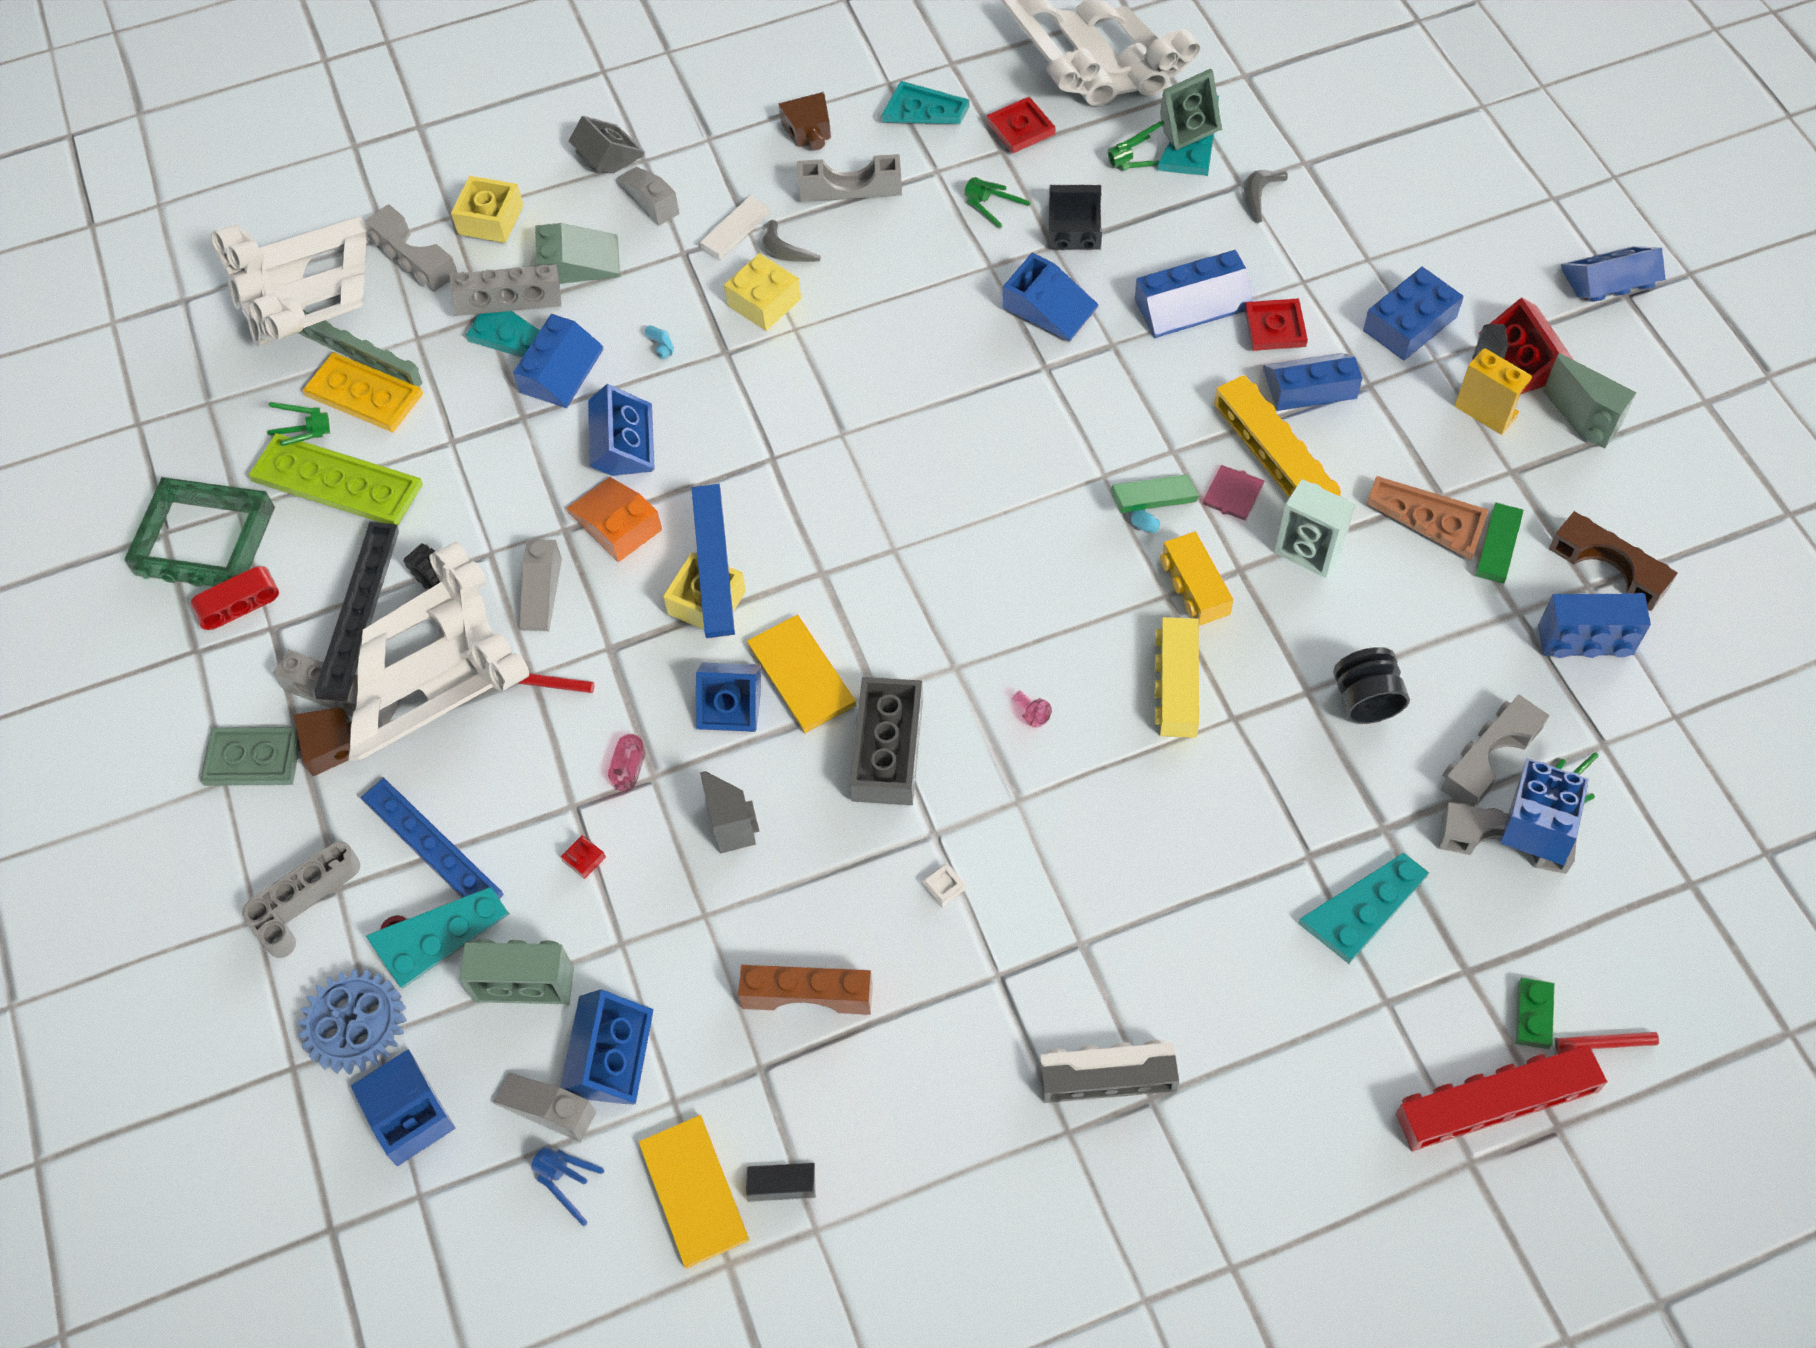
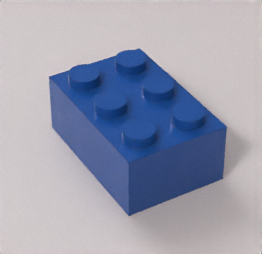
M1421 266L1368 309L1363 331L1405 361L1458 317L1464 295Z
M1645 593L1552 594L1538 624L1543 656H1555L1557 658L1568 656L1594 658L1600 655H1615L1620 658L1635 654L1651 622Z

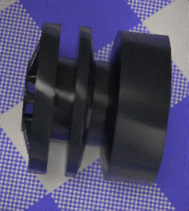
M1385 647L1362 649L1345 656L1334 666L1333 674L1337 681V687L1340 693L1343 694L1342 703L1349 721L1357 724L1381 722L1396 716L1408 707L1410 697L1406 685L1400 677L1401 670L1393 650Z

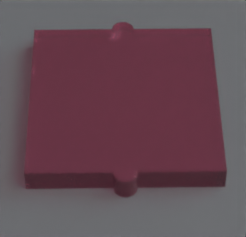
M1221 465L1202 505L1221 511L1222 515L1229 514L1246 521L1265 480L1248 475L1244 470L1238 471Z

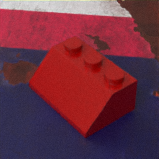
M1523 297L1518 299L1490 323L1504 324L1506 327L1509 346L1504 360L1532 376L1531 381L1522 390L1521 394L1545 387L1559 353L1573 359L1537 305Z

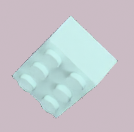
M1301 479L1285 504L1274 553L1327 578L1342 554L1356 504L1350 502L1345 497L1337 496L1322 489L1317 484Z

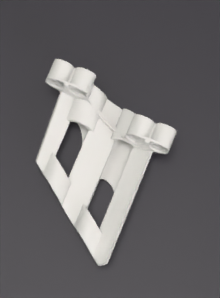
M1001 0L1050 63L1049 66L1047 65L1046 70L1057 86L1063 91L1081 93L1084 99L1092 106L1106 105L1113 101L1117 94L1139 91L1144 96L1160 94L1169 86L1170 78L1179 74L1188 66L1201 50L1200 44L1186 29L1173 33L1168 32L1166 36L1158 38L1127 6L1113 8L1105 1L1087 0L1080 3L1076 11L1055 9L1049 0ZM1039 12L1048 13L1074 46L1073 52L1069 51L1063 55L1033 15ZM1103 18L1116 20L1135 44L1127 47L1119 57L1094 26L1098 20Z
M356 217L261 248L251 239V235L248 232L245 233L238 225L229 226L211 233L212 244L229 278V291L236 309H242L247 318L251 336L256 346H262L299 333L307 326L362 307L367 236L365 220L361 217ZM344 247L343 266L303 279L305 268L313 256ZM341 294V303L304 315L303 309L305 306Z
M454 542L430 554V563L440 583L363 629L362 646L358 662V695L356 710L353 712L349 760H361L492 687L504 691L529 677L528 667L522 657L517 653L512 654L511 648L503 635L500 633L493 634L487 621L482 597L478 590V587L486 583L484 573L475 561L469 562L468 555L460 543ZM427 619L434 620L438 624L439 635L434 643L385 668L387 640ZM418 689L424 692L428 702L378 728L379 710Z

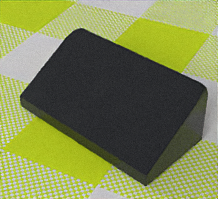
M1486 324L1482 327L1472 359L1483 349H1487L1504 359L1509 346L1504 324Z
M815 1163L747 1167L746 1198L748 1202L816 1198Z

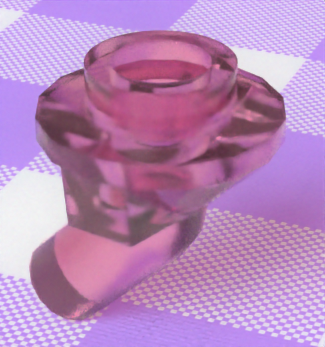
M1021 690L1017 691L1012 697L1025 710L1022 717L1026 720L1027 724L1037 728L1047 723L1051 716L1052 708L1045 699L1038 698L1032 701Z

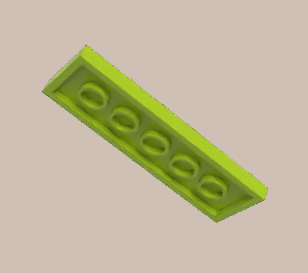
M278 433L274 435L248 474L250 480L254 483L380 523L398 525L423 485L419 477L303 441L281 446L280 442L290 439V437Z

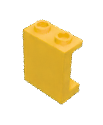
M1483 349L1468 365L1454 407L1502 435L1516 420L1519 411L1515 409L1522 390L1531 381L1532 376L1493 352Z

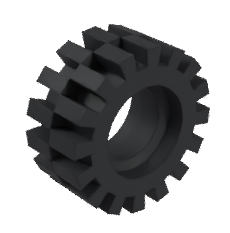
M421 543L403 561L406 564V568L410 570L411 575L415 576L416 580L425 589L429 590L440 583L429 559L430 554L434 553L435 550Z

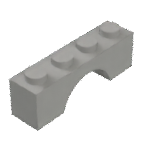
M900 154L874 156L865 168L855 172L836 171L830 168L823 159L797 161L800 202L902 195Z
M386 205L364 221L368 229L366 234L369 240L375 246L380 245L390 259L395 258L405 272L408 273L410 271L414 274L416 280L422 286L426 285L435 292L450 281L449 274L458 273L452 256L437 244L426 247H414L406 244L411 233L405 217L391 205Z
M1519 694L1511 703L1506 700L1497 711L1496 716L1498 718L1494 723L1487 721L1478 733L1480 739L1476 743L1470 741L1461 752L1460 756L1463 758L1458 764L1452 761L1443 772L1442 776L1446 779L1441 790L1457 802H1465L1472 807H1476L1490 791L1496 779L1488 762V754L1502 747H1516L1525 750L1543 730L1550 715Z
M1449 802L1442 816L1439 849L1471 855L1480 843L1489 839L1502 838L1508 813H1503L1502 810L1496 808L1482 809L1472 807L1465 802ZM1576 842L1564 866L1529 854L1534 868L1567 874L1575 862Z

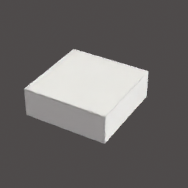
M947 862L922 881V885L942 908L967 889L966 883Z

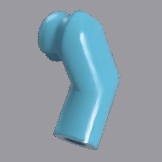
M652 325L647 326L645 336L657 341L659 344L655 349V352L658 353L657 356L661 359H666L668 355L671 356L674 346L668 332Z
M1145 510L1131 511V522L1138 529L1152 534L1160 529V521Z

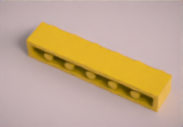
M1245 374L1217 387L1214 401L1215 407L1289 498L1301 479L1317 484L1322 489L1337 496L1341 495L1338 483L1330 479L1325 473L1322 464L1311 456L1305 443L1297 439L1291 431L1289 424L1278 416L1272 403L1264 399L1257 385L1253 382L1251 383Z

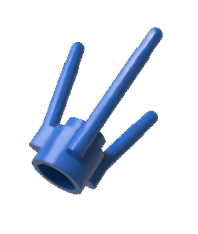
M544 1146L535 1155L531 1164V1169L539 1174L537 1181L546 1186L582 1226H586L587 1220L552 1182V1179L557 1181L565 1174L581 1184L587 1183V1178L568 1168L567 1163L598 1174H603L604 1168L570 1156L560 1149L554 1151L548 1146Z

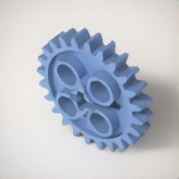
M353 969L350 978H347L341 971L339 972V981L334 982L332 978L328 977V987L324 989L319 985L316 986L319 995L317 997L307 996L312 1005L311 1007L301 1008L300 1011L307 1018L298 1021L299 1026L305 1029L298 1033L300 1039L306 1041L302 1048L307 1053H310L309 1057L315 1063L319 1061V1065L325 1070L331 1065V1069L336 1074L341 1071L342 1067H344L348 1074H352L355 1065L364 1072L366 1070V1062L371 1061L375 1066L378 1065L377 1056L379 1054L387 1058L389 1057L386 1047L388 1045L397 1047L398 1043L394 1040V1035L404 1034L402 1028L397 1024L407 1021L406 1017L400 1013L406 1009L403 1002L399 1001L402 996L397 989L393 990L395 987L390 980L384 982L385 979L379 973L373 978L372 973L367 969L361 977L359 972ZM348 998L347 1003L343 1007L337 1008L341 1000ZM379 1004L376 1011L367 1014L368 1009L372 1005ZM337 1029L333 1037L326 1038L329 1031ZM368 1034L365 1042L356 1044L358 1038Z

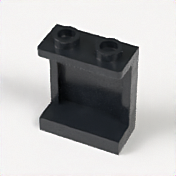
M1049 185V250H1101V185Z

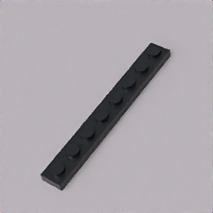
M369 522L314 691L316 699L347 702L358 667L359 653L362 646L363 629L371 625L399 534L398 524Z

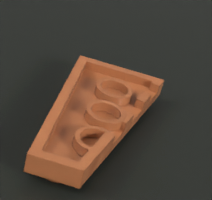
M1379 476L1375 478L1367 501L1369 506L1471 561L1489 510Z

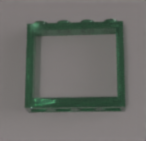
M161 477L124 561L135 576H142L143 579L156 578L169 583L177 581L189 583L196 587H201L202 585L214 587L250 569L275 506L266 491ZM172 503L249 513L226 567L149 556Z

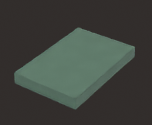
M211 728L200 780L204 786L293 785L300 749L297 728Z

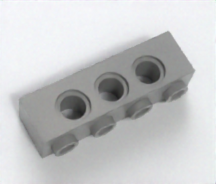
M556 264L449 274L455 316L562 306Z
M288 649L273 672L283 690L331 709L343 708L347 715L353 717L357 704L358 675L354 676L347 702L316 699L314 691L323 662ZM398 701L379 710L378 727L389 723L400 705Z

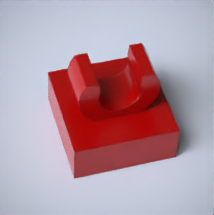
M583 835L560 856L562 861L583 879H586L606 858L605 853Z

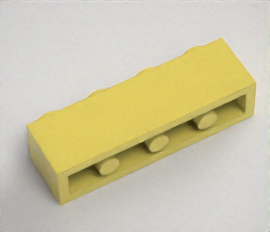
M1163 617L1161 629L1155 630V646H1160V654L1155 655V672H1160V680H1155V698H1160V707L1155 706L1154 723L1155 725H1160V736L1197 738L1199 728V620L1194 618Z

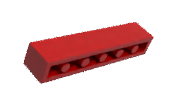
M1576 1044L1561 1048L1557 1051V1055L1548 1058L1545 1054L1534 1056L1526 1061V1065L1515 1067L1514 1064L1505 1065L1495 1071L1496 1074L1484 1077L1482 1073L1473 1075L1464 1080L1465 1084L1453 1087L1452 1083H1448L1435 1088L1433 1094L1422 1097L1421 1093L1412 1094L1402 1100L1395 1114L1413 1152L1599 1093L1608 1081L1590 1045L1577 1048Z

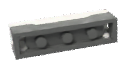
M1156 1039L1147 1041L1145 1045L1137 1046L1122 1042L1114 1044L1112 1048L1099 1049L1098 1046L1089 1045L1081 1047L1079 1051L1066 1052L1065 1049L1055 1048L1048 1050L1046 1054H1040L1044 1103L1176 1092L1179 1085L1174 1042L1165 1043L1164 1040Z

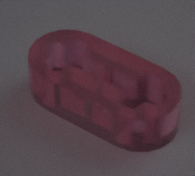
M627 734L621 737L616 744L608 770V777L615 790L628 791L637 783L645 757L644 744L637 735ZM631 745H635L636 750H632L628 758L625 749H630ZM626 767L628 776L623 777L622 781H619L617 775L621 776Z

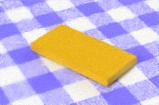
M332 352L302 390L306 397L392 433L423 395L422 389L418 386L335 352Z
M798 614L747 640L749 649L804 733L856 706V700Z
M701 1115L638 1141L686 1269L750 1241Z

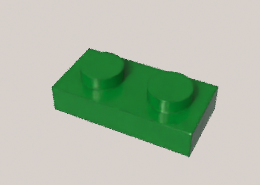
M1520 978L1518 982L1515 1044L1550 1049L1553 1045L1555 983Z

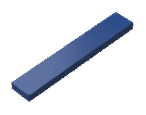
M720 484L691 487L705 637L707 639L735 635Z
M384 777L360 797L461 898L489 887L494 890L499 899L504 895L501 889Z

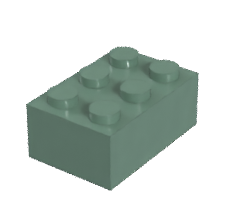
M479 939L476 940V943L465 942L459 980L474 1002L570 1004L574 967L563 945L555 941L544 940L540 944H527L522 940L495 943L492 940Z

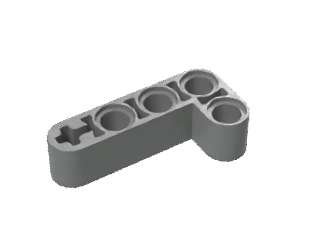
M335 842L250 899L242 909V916L265 949L273 957L284 958L290 955L296 946L295 937L286 923L352 879L360 870V861L347 843ZM320 876L317 881L311 883L315 877ZM293 894L289 900L284 901L287 896ZM266 913L263 918L257 920L261 914ZM282 935L277 942L272 943L277 936Z

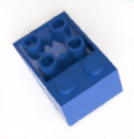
M1033 252L1003 286L1002 308L1069 342L1099 305L1055 263Z
M1526 758L1500 843L1564 866L1578 836L1589 779L1574 772H1567L1544 762Z
M409 1049L351 1085L373 1133L385 1154L397 1167L456 1129Z

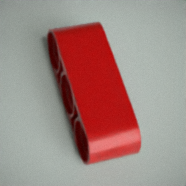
M257 566L195 595L191 599L190 605L200 627L204 630H213L271 603L279 596V589L269 569Z

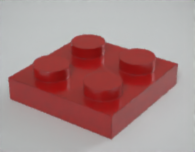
M1030 96L987 115V124L1012 154L1056 133L1054 124Z
M1299 298L1245 303V315L1252 351L1307 347L1308 338Z

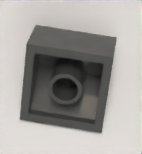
M583 115L569 139V143L576 149L575 152L590 163V168L599 173L603 171L616 173L643 157L645 153L617 124Z
M707 771L700 772L720 854L756 845L754 833L760 831L752 800L746 802L743 790Z

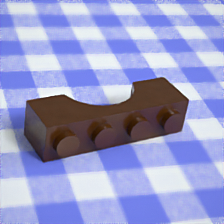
M1576 511L1569 516L1556 532L1549 547L1550 551L1572 564L1590 559L1601 560L1611 564L1623 575L1626 582V593H1645L1647 607L1650 611L1654 609L1665 595L1678 574L1667 564L1656 560L1642 549L1634 547L1619 538L1615 533L1602 528L1590 518L1582 516Z

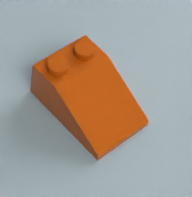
M612 477L607 478L566 508L567 512L617 562H620L662 531L658 511L641 494Z

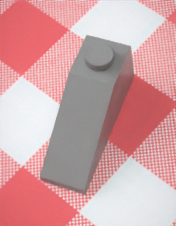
M635 167L616 178L617 183L658 226L680 214L676 192L661 177Z
M527 539L522 567L519 627L521 631H549L562 562L556 540Z
M508 1073L493 1100L495 1105L580 1143L596 1114L590 1101L560 1087Z

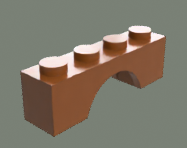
M741 965L738 998L742 1009L775 1010L781 1005L790 1003H811L831 1008L841 1014L871 1015L872 974L871 970Z

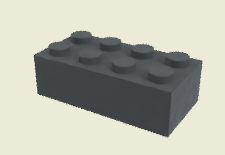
M862 677L850 777L852 802L913 805L923 707L922 680Z

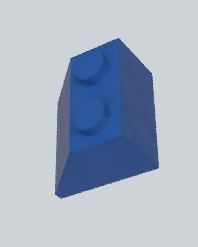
M702 662L696 671V729L756 732L761 697V665Z

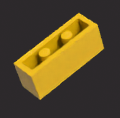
M1194 531L1165 541L1160 561L1163 569L1170 572L1177 594H1182L1188 615L1198 619L1199 626L1231 615L1234 599L1197 532Z

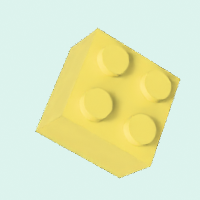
M469 176L451 215L458 235L506 243L524 205L517 184Z
M760 253L724 284L727 306L765 331L801 300L799 278Z
M691 552L663 598L668 615L704 630L698 556L696 553ZM729 567L734 612L746 592L743 572Z

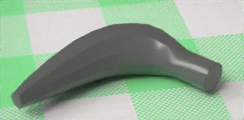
M1256 170L1247 177L1244 186L1245 199L1257 223L1262 222L1261 195L1263 188L1270 182L1286 181L1288 178L1287 171Z
M776 220L768 222L767 231L762 238V244L768 253L787 261H820L821 255L790 245L781 240L777 233L778 222Z

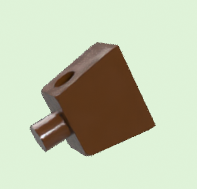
M824 92L778 104L781 124L796 146L810 145L813 150H820L825 146V140L831 138Z
M339 707L294 715L303 763L312 776L321 774L349 760L352 722L343 708Z

